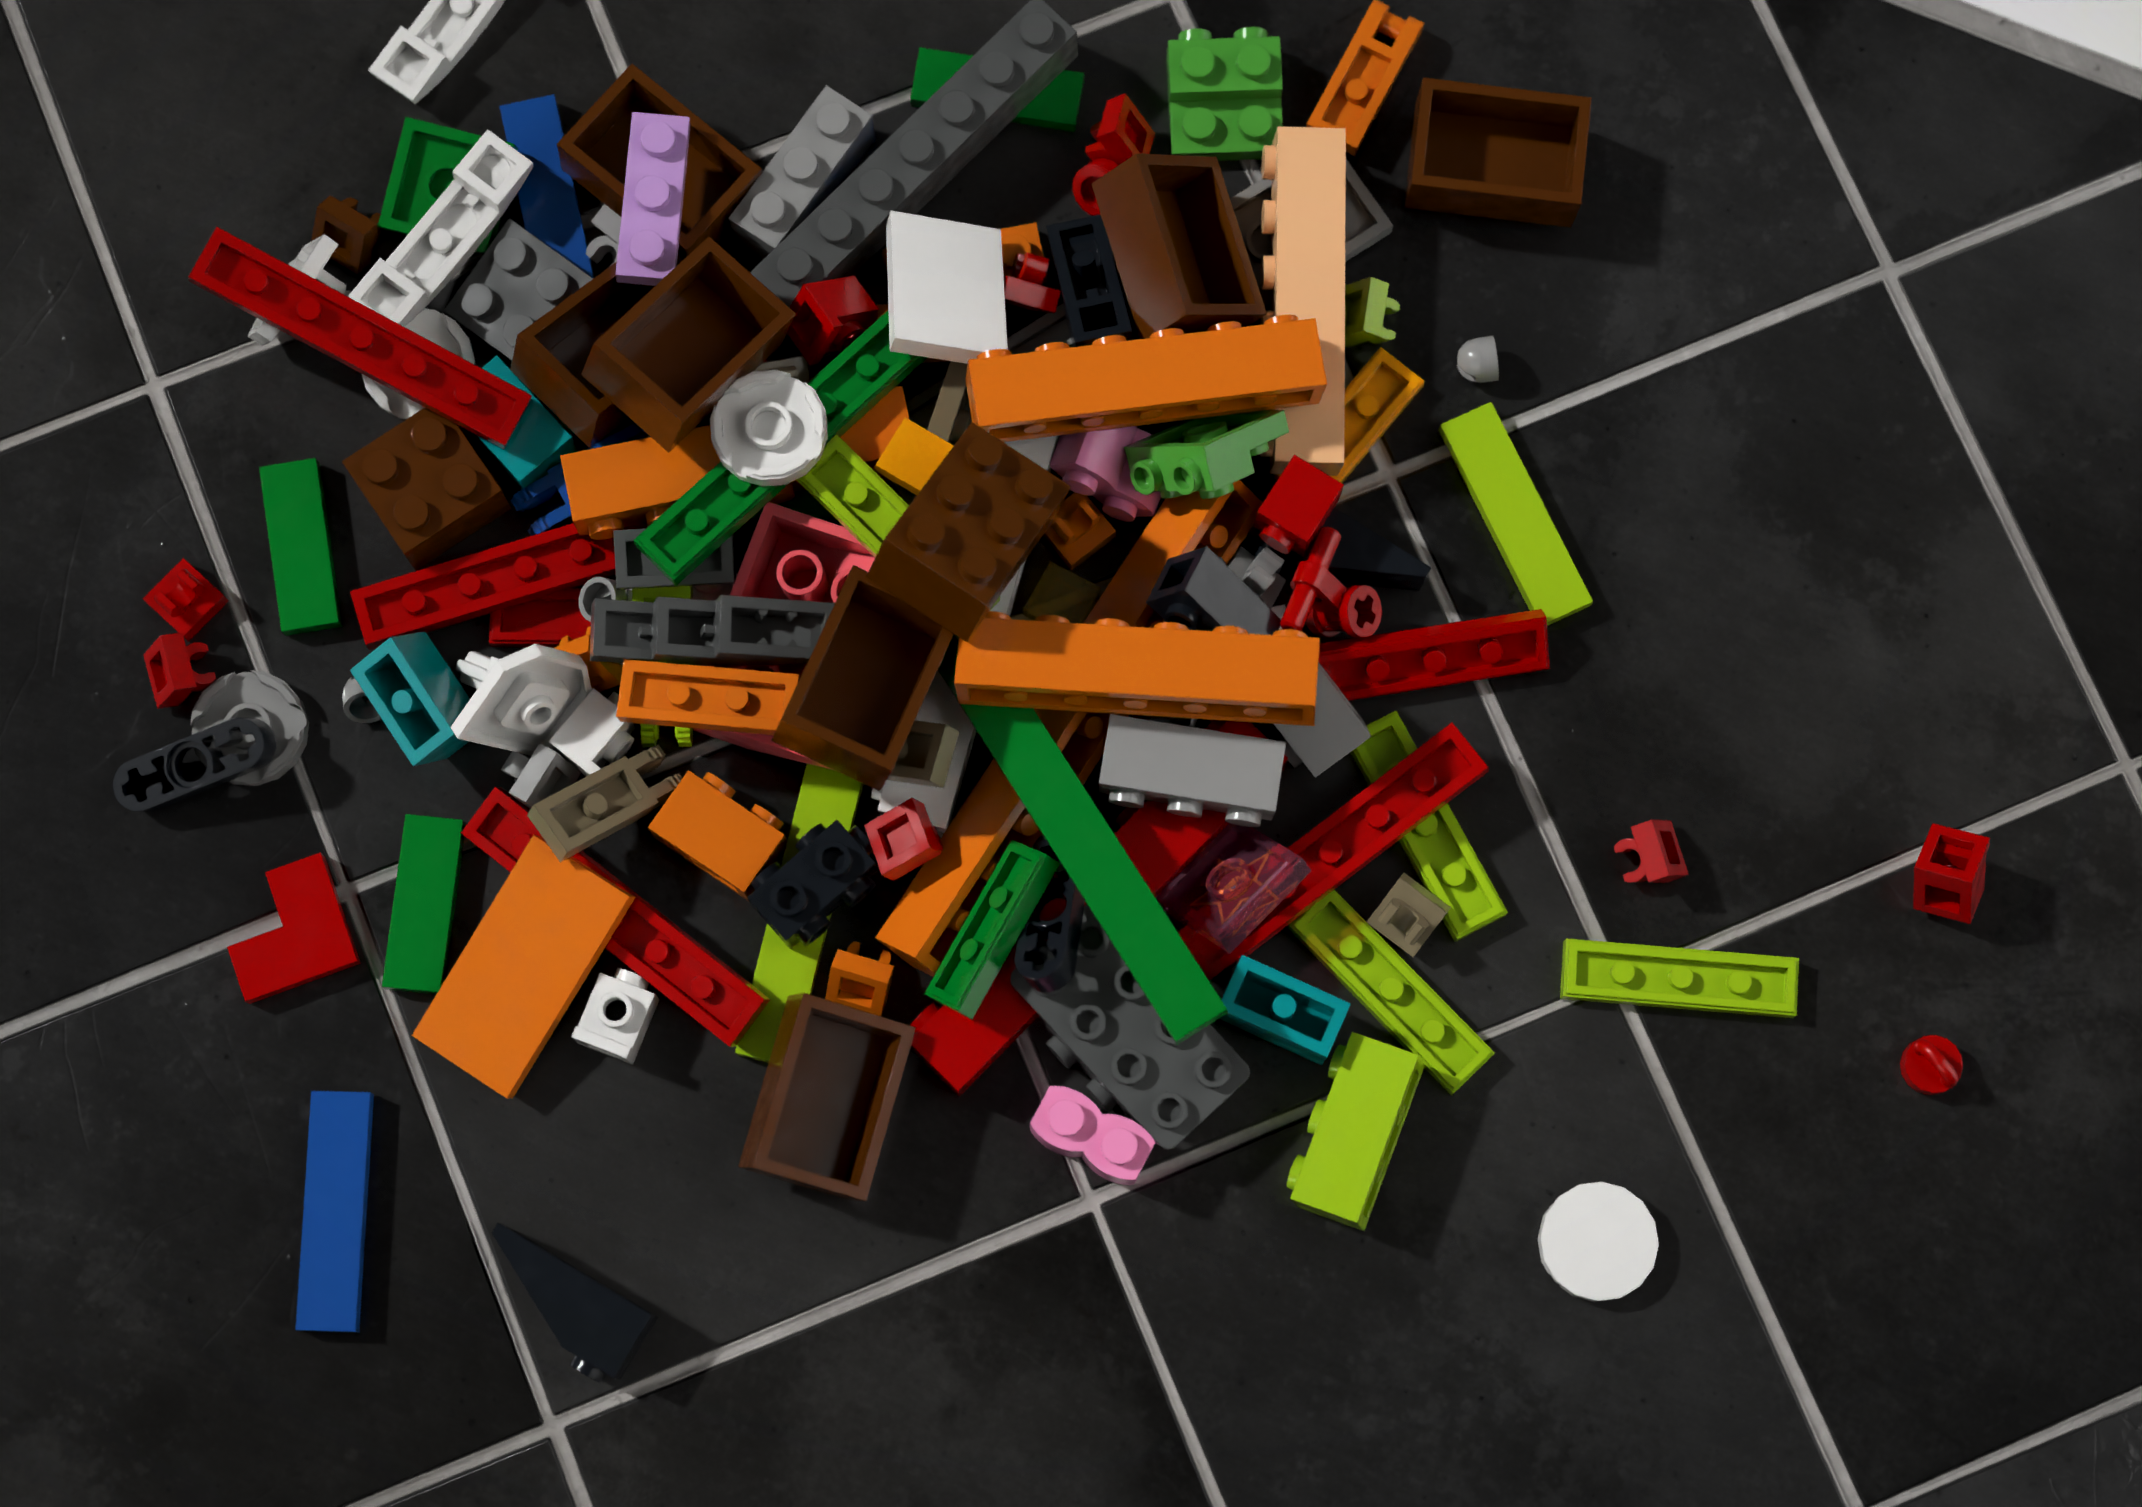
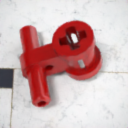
M1332 527L1320 528L1307 561H1301L1298 564L1290 583L1294 591L1280 621L1282 629L1302 631L1306 622L1308 629L1318 637H1333L1340 633V631H1344L1352 637H1369L1378 629L1382 617V605L1377 592L1367 585H1354L1347 589L1328 571L1341 540V535L1336 529Z

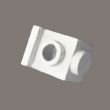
M593 688L548 741L555 752L560 754L586 777L602 769L607 762L611 764L622 758L634 742V738L630 735L635 730L634 724L620 722L616 717L619 694L613 692L606 698Z
M617 968L614 977L600 973L578 1027H575L571 1037L580 1045L633 1065L658 1005L659 998L654 993L647 991L649 982L638 974L621 968ZM615 1000L625 1002L627 1010L622 1019L617 1021L607 1019L606 1008L609 1003Z

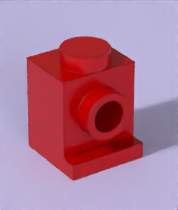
M855 276L803 284L789 307L796 315L787 334L808 364L816 365L819 364L825 353L842 352L877 321L879 308Z
M1932 823L1914 866L1913 909L1971 924L1985 889L1986 854L1990 846V838Z

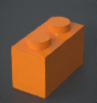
M688 770L652 820L648 829L655 839L749 901L747 897L755 891L751 886L752 881L765 868L777 862L786 849L787 839L779 831L784 823L757 804L749 811L731 798L736 791L712 773L707 772L703 779Z

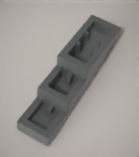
M720 595L716 601L657 597L654 602L595 598L591 604L590 661L623 663L624 659L700 666L807 664L835 603Z

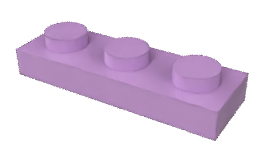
M632 112L615 274L617 283L656 286L677 266L691 127L690 117Z

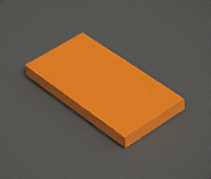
M533 835L411 1036L506 1099L514 1098L636 897L572 856L560 862L543 837Z

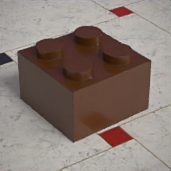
M423 408L342 461L415 571L512 509L501 488L458 425L427 408Z

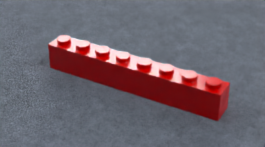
M1213 720L1205 728L1268 739L1251 722ZM1285 754L1282 771L1285 769L1288 757ZM1147 801L1146 803L1144 802L1143 808L1126 807L1120 813L1115 822L1121 828L1115 833V836L1155 898H1157L1227 828L1230 823L1225 821L1226 813L1203 810L1202 817H1185L1168 813V804ZM1058 898L1049 901L1040 912V920L1050 921L1059 917L1066 908L1067 900ZM1017 941L973 1019L944 1005L939 1009L932 1003L910 1024V1026L916 1027L910 1049L959 1097L1039 1017L1011 984V974L1016 969L1015 953Z

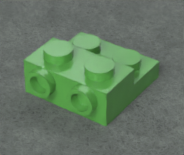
M1245 27L1235 31L1234 38L1212 39V34L1208 30L1188 29L1179 33L1178 40H1168L1166 58L1171 155L1217 157L1218 161L1262 159L1263 145H1272L1277 127L1283 126L1280 36L1267 37V31L1263 28Z
M1263 410L1182 421L1124 447L1132 484L1135 491L1143 495L1159 491L1160 497L1163 499L1189 495L1196 491H1199L1200 498L1202 499L1216 498L1234 491V482L1255 473L1251 457L1268 451V442L1289 433V428L1284 410Z

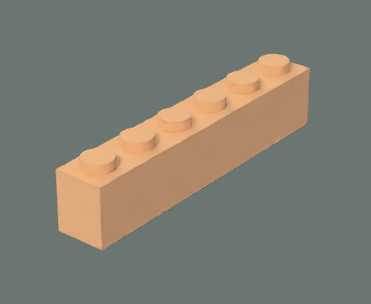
M1278 126L1272 145H1263L1262 179L1272 180L1271 200H1263L1261 211V233L1271 235V255H1263L1261 261V289L1271 290V311H1266L1267 315L1261 318L1260 325H1263L1266 320L1279 315H1296L1298 320L1316 318L1327 386L1319 404L1272 409L1285 411L1289 433L1269 441V450L1260 454V457H1269V474H1282L1295 454L1327 475L1338 476L1344 465L1346 128Z

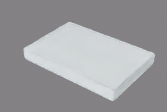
M890 211L886 223L890 351L968 364V360L977 359V356L982 352L993 349L1008 350L1001 229Z

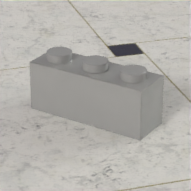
M826 85L728 218L734 242L762 260L768 256L856 168L876 140L873 115Z
M1110 714L1098 793L1109 794L1108 802L1118 806L1143 808L1144 800L1168 804L1167 812L1179 816L1198 818L1202 817L1203 810L1226 813L1225 821L1228 823L1259 827L1261 819L1272 821L1276 812L1286 742Z

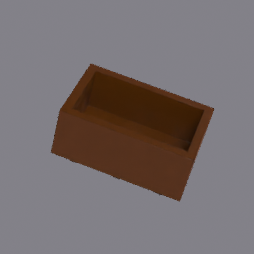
M631 64L557 143L561 168L621 217L632 112L690 117L691 127L677 264H679L707 237H711L718 244L729 232L731 227L728 218L762 174V168L634 64Z
M1423 77L1415 105L1404 208L1571 228L1582 203L1592 97Z
M1136 153L1092 183L1100 216L1107 232L1116 267L1120 274L1140 339L1150 338V335L1154 332L1169 328L1182 329L1184 334L1204 332L1214 324L1228 321L1239 322L1242 327H1246L1267 315L1217 157Z
M707 237L594 342L581 375L669 453L713 411L714 406H717L725 391L736 379L753 372L781 345L796 313L711 237Z
M617 262L517 335L510 368L589 448L629 419L624 412L581 375L592 346L597 339L655 287L652 285L617 283L615 275Z
M971 422L885 537L866 577L968 642L1052 523L1071 486Z
M853 565L771 741L880 791L895 766L954 634L866 577L867 571Z
M807 993L788 996L738 1167L843 1199L867 1201L916 1027Z

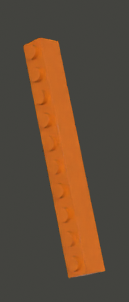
M1241 480L1233 483L1234 491L1220 497L1202 499L1200 498L1199 491H1196L1189 495L1165 499L1083 624H1094L1099 619L1112 618L1125 621L1132 627L1153 628L1155 624L1164 622L1146 601L1167 560L1207 546L1228 565L1255 523L1257 511L1263 502ZM1034 709L1078 779L1084 785L1104 754L1109 717L1112 713ZM1114 714L1127 717L1129 716L1128 714ZM994 759L941 837L942 854L923 864L875 937L909 965L934 977L1010 841L1015 840L1032 848L1036 840L1042 835Z

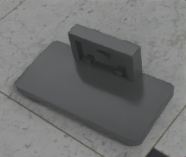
M1088 905L1084 906L1075 972L1071 980L1064 987L1054 992L1041 993L1029 986L1017 968L1011 974L1013 988L1046 1022V1031L1052 1037L1045 1044L1055 1057L1068 1069L1076 1063L1091 1079L1085 1088L1108 1113L1115 1106L1124 1116L1129 1113L1163 1149L1169 1150L1176 1147L1241 1087L1250 1076V1068L1247 1063L1211 1025L1176 1045ZM1048 949L1046 961L1050 959H1055L1054 955ZM1045 963L1036 965V968L1043 970Z

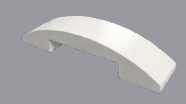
M430 0L408 30L403 26L399 27L368 71L416 104L438 85L463 58L489 25L505 0Z
M487 129L452 171L454 180L390 257L386 261L379 258L348 297L405 327L441 292L480 246L522 187L534 167L533 162Z

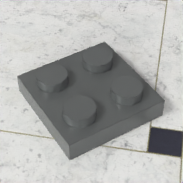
M509 218L444 311L512 360L517 335L593 278Z

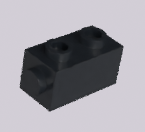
M1207 546L1169 558L1146 601L1164 622L1180 623L1187 626L1189 630L1213 631L1214 628L1219 626H1237L1247 630L1248 634L1272 635L1281 626V619L1264 603L1263 599L1253 592L1226 565L1225 561L1213 553Z
M835 820L827 828L822 823L816 825L795 845L800 851L784 866H781L778 862L772 863L752 881L751 886L755 891L747 897L749 902L789 949L793 948L799 941L805 947L813 943L831 926L832 923L827 918L844 902L850 908L855 906L876 886L872 878L879 872L875 861L872 859L874 852L869 838L856 825L849 831L838 820Z

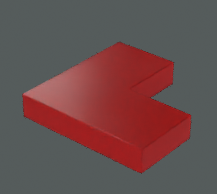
M321 852L265 872L283 927L227 947L244 1000L248 1004L361 964L325 856Z

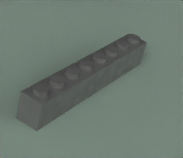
M1030 0L750 273L788 307L792 304L803 284L853 276L886 244V223L890 211L916 215L1021 110L1078 57L1077 31L1044 0Z

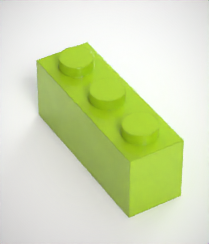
M1354 1032L1351 1033L1347 1046L1341 1044L1337 1046L1328 1070V1078L1334 1079L1326 1101L1319 1099L1316 1102L1309 1119L1307 1132L1313 1134L1306 1157L1297 1155L1287 1180V1188L1293 1190L1290 1199L1298 1208L1365 1231L1425 1067L1418 1054Z

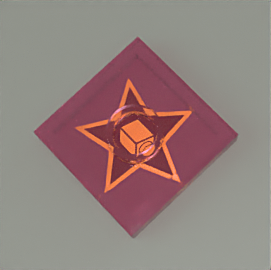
M1229 823L1157 895L1156 899L1164 911L1230 954L1311 872V869L1302 857L1256 829Z

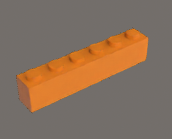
M1279 315L1266 320L1263 325L1242 327L1241 323L1235 321L1221 322L1210 326L1207 331L1184 334L1182 329L1169 328L1154 332L1150 335V338L1129 341L1122 335H1110L1095 340L1092 345L1069 347V344L1064 342H1052L1037 347L1035 352L1012 354L1007 349H993L980 353L977 359L968 360L965 379L972 422L1002 442L1319 404L1327 386L1316 318L1298 320L1296 315Z
M903 386L892 389L840 437L873 470L904 417L909 419ZM710 425L694 428L669 453L652 437L560 455L573 523L580 536L590 535V538L595 540L613 538V530H624V527L647 523V526H650L720 462L711 441ZM877 473L885 482L891 481ZM794 480L769 502L780 504L790 501L795 497L794 492L806 489L797 480Z
M989 611L968 642L959 637L954 684L959 704L1314 726L1320 638L1308 637L1306 633L1293 629H1282L1273 632L1272 635L1248 634L1247 630L1237 626H1219L1214 628L1213 631L1189 630L1187 626L1175 622H1161L1155 624L1153 628L1132 627L1125 621L1112 618L1099 619L1094 624L1070 623L1067 618L1058 615H1041L1033 621L1011 619L1007 614Z

